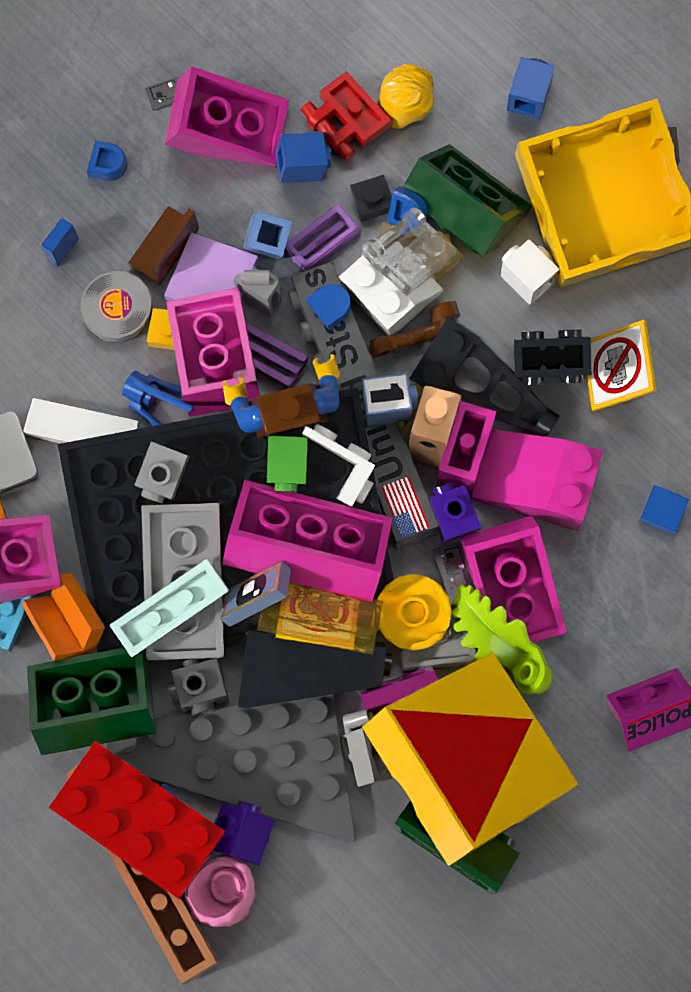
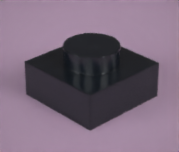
M384 174L350 185V191L362 222L389 213L392 195Z

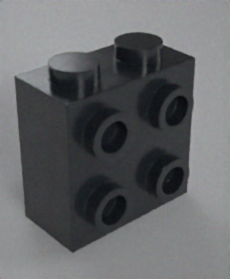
M580 329L558 330V338H544V331L521 332V339H514L515 378H523V385L546 384L545 377L560 376L561 383H583V375H592L591 339L588 336L582 337V330Z

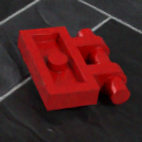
M347 71L319 91L320 99L325 103L317 109L309 101L301 108V112L307 117V124L313 131L323 133L324 138L328 141L327 146L330 147L334 154L339 153L345 161L350 160L356 153L349 144L352 139L356 138L365 147L391 127V119ZM335 115L345 125L339 131L329 122V119Z

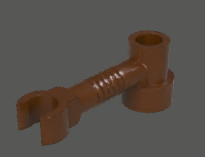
M456 301L443 302L430 308L429 314L433 324L423 328L420 327V329H413V331L410 330L406 333L381 336L370 340L369 346L373 358H379L409 345L434 339L449 316L456 321L461 316Z

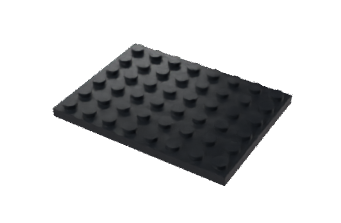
M358 387L339 391V407L336 411L327 414L329 422L319 425L335 433L337 437L334 442L347 449L352 443L370 453ZM233 411L57 444L86 597L105 626L96 648L97 653L124 648L110 627V624L145 601L142 505L220 503L221 562H223L229 531L244 480L275 487V483H267L268 437L258 439L256 432L246 433L242 431ZM316 425L309 426V428L313 430ZM305 428L273 436L304 437L302 433ZM307 438L306 484H298V492H291L349 506L336 498L355 465ZM151 442L190 456L174 499L165 497L163 503L141 496L143 488L135 486ZM372 470L367 479L373 482L368 495L363 503L355 500L352 507L382 515L374 471ZM388 545L373 601L371 603L359 600L357 620L375 617L379 595L384 587L394 580ZM222 564V580L228 589L257 574ZM281 601L232 626H228L223 622L224 645L247 641L248 626L277 629Z

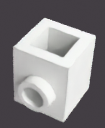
M527 240L521 247L514 245L502 258L501 277L529 305H532L557 282L559 268L553 263L552 256L544 247L536 246L530 240Z

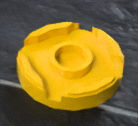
M417 574L400 576L387 584L377 599L375 609L378 628L386 640L398 648L413 651L429 648L441 640L449 627L452 614L449 597L442 586L427 576Z

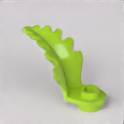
M460 584L456 590L457 596L452 601L454 605H458L452 610V617L460 618V621L456 622L453 626L455 631H468V634L460 642L462 647L478 648L474 656L475 661L493 652L502 667H506L512 672L516 685L522 693L527 695L544 693L551 684L552 671L546 663L541 648L529 640L526 624L518 619L508 623L505 608L499 606L491 611V599L488 596H484L481 600V592L478 589L473 591L471 585L466 587Z

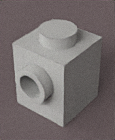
M151 442L135 486L143 488L141 496L159 503H163L165 497L174 499L190 456Z

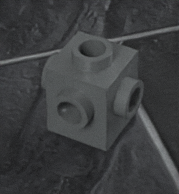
M201 658L189 659L179 664L180 669L172 671L174 682L168 683L173 705L180 704L184 713L192 712L194 717L205 715L215 711L214 705L229 701L217 658L202 662ZM202 684L198 690H192L195 685Z

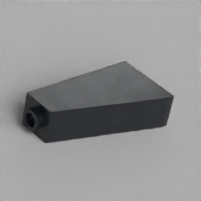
M248 626L238 707L251 708L381 687L383 676L390 677L392 654L386 653L387 647L383 642L355 639L352 650L276 638L277 629Z

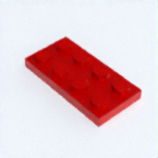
M96 741L48 807L179 900H181L226 833L219 826Z

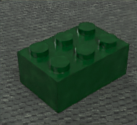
M124 647L27 666L30 731L41 755L89 747L95 741L99 744L157 734L151 674L143 650L133 657L129 655Z

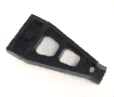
M450 316L442 325L409 378L422 388L430 386L461 395L462 402L496 411L495 418L531 430L537 436L547 437L561 416L547 408L527 385H523V381L520 378H515V372L480 335ZM468 357L477 358L490 373V382L481 392H472L460 388L455 383V376ZM499 382H506L520 394L521 402L515 410L508 411L490 401V396ZM541 412L543 415L538 423L535 424L533 417L536 413Z

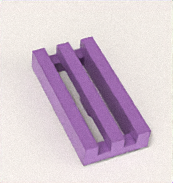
M337 203L288 240L284 251L292 257V261L296 265L298 264L301 271L304 272L319 266L361 234V228L342 206ZM338 216L341 218L338 223L319 235L301 251L298 252L296 250L297 247ZM347 226L349 227L346 231H344L342 234H340L338 237H336L334 240L328 243L325 247H323L309 259L305 260V258H307L318 248H320L322 245H324L326 242H328L330 239L336 236L339 232H341Z
M246 323L248 337L297 362L294 365L249 340L253 353L290 372V375L286 377L253 358L255 371L287 389L292 388L308 362V356Z

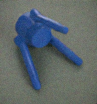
M138 371L132 372L124 383L122 396L131 400L129 408L138 412L152 426L161 425L162 423L145 408V405L151 407L158 398L191 413L194 411V406L161 391L162 388L182 395L180 385L161 380L151 374L145 376Z

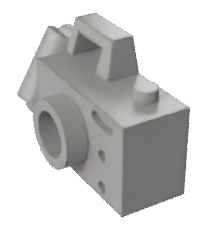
M254 268L253 270H244V274H237L233 279L235 288L238 287L239 291L245 295L246 304L269 317L273 315L282 301L281 280L276 275L271 273L270 270Z
M363 709L343 716L346 734L340 736L344 758L352 761L358 787L377 784L393 778L363 728L353 731V728L364 726L374 717L371 709Z

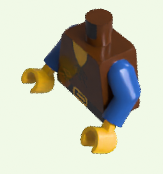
M330 354V360L325 363H319L318 358L313 360L319 384L310 383L257 396L251 401L247 399L243 377H238L239 383L236 385H227L226 381H223L225 403L231 405L242 431L246 433L256 432L258 439L305 428L306 426L329 422L327 414L336 411L340 403L337 381L340 377V372L334 355Z

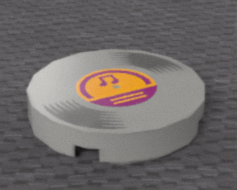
M110 271L100 274L88 283L81 295L80 311L85 325L98 338L107 342H124L138 336L146 324L148 325L152 316L153 302L148 287L139 277L128 272Z

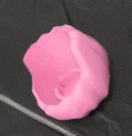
M230 855L212 857L206 861L185 892L184 899L192 917L201 924L211 927L230 928L249 915L250 907L256 896L255 881L250 868L241 859Z

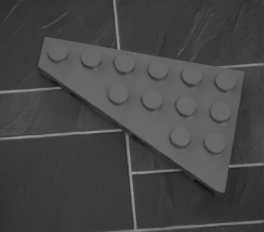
M333 694L251 708H239L238 705L217 708L211 713L195 717L192 716V713L155 718L157 734L107 743V750L150 779L233 806H238L239 800L262 807L261 815L348 843L355 842Z

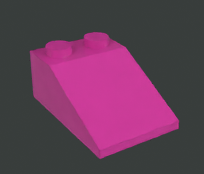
M191 66L177 80L164 145L197 156L275 167L277 165L275 150L279 138L283 134L289 100Z
M238 287L166 302L184 402L194 406V411L188 412L189 417L232 409L231 405L225 403L223 381H226L227 385H236L239 383L238 377H243L247 399L251 401L255 397L260 396Z
M492 429L471 500L579 531L584 520L603 450L565 439Z
M40 515L0 519V604L59 588L61 584L50 516Z
M532 516L459 536L474 587L481 592V600L484 596H488L491 599V611L502 606L506 610L508 623L516 619L523 621L526 624L528 637L531 642L567 633L540 528Z

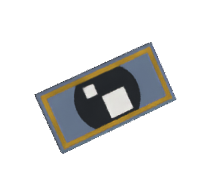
M280 561L229 588V591L225 593L221 620L228 626H232L287 598L291 567L285 562Z

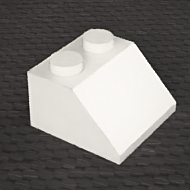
M395 238L366 252L339 276L340 283L349 296L386 336L398 333L443 292L439 284Z

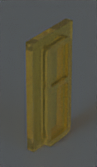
M289 582L287 598L261 611L257 630L292 636L296 639L372 655L376 634L380 628L379 620L383 601L373 599L371 603Z

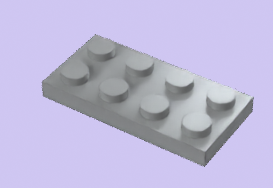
M220 503L141 506L144 600H147L207 558L222 579ZM223 595L146 647V660L224 658V624L221 620Z

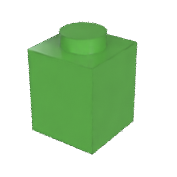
M268 436L267 483H275V491L298 492V484H306L307 437Z

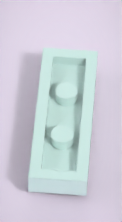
M207 558L110 624V627L129 655L133 657L227 593L229 589Z

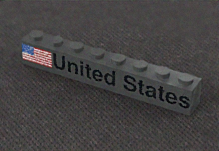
M329 262L291 276L293 289L288 291V296L294 311L301 310L305 321L300 323L306 342H314L318 354L313 355V358H318L319 363H325L330 360V354H333L340 372V377L337 379L338 391L358 387L371 461L375 465L373 471L381 513L384 516L392 517L388 542L393 540L396 550L438 535L439 524L398 423L367 426L362 379L379 376L351 308L344 320L328 330L306 302L307 297L325 285L335 284L342 287L333 263Z

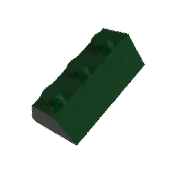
M450 144L420 157L403 185V188L421 196L427 206V214L436 220V224L442 230L455 234L464 241L466 248L482 256L497 249L532 208L530 203Z
M410 800L394 823V829L447 864L417 817L415 808ZM500 833L486 844L451 864L450 867L491 895H494L501 887L520 853L513 849L516 842L504 833Z

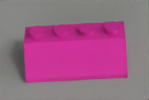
M244 480L229 531L222 564L259 573L283 561L291 567L289 582L372 603L382 573L392 517L291 491H275V487Z

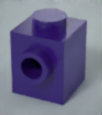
M450 482L432 489L434 496L429 498V502L439 524L438 533L442 543L481 528L465 485L456 488L454 482ZM448 505L456 508V516L449 514L447 510Z
M239 800L237 807L222 803L214 824L226 831L214 852L230 855L244 862L260 866L274 820L260 815L262 807Z

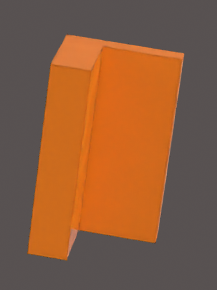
M72 572L59 574L61 585L59 588L53 589L50 596L26 599L22 603L25 612L54 661L94 653L105 628Z

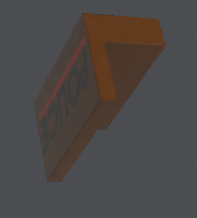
M168 206L128 262L130 268L160 285L183 253L191 232L196 234L199 230L195 211L188 208L183 215Z

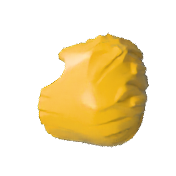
M406 63L393 68L385 76L380 88L377 105L391 119L392 128L402 129L415 121L422 122L428 116L434 105L433 76L429 71L417 65Z

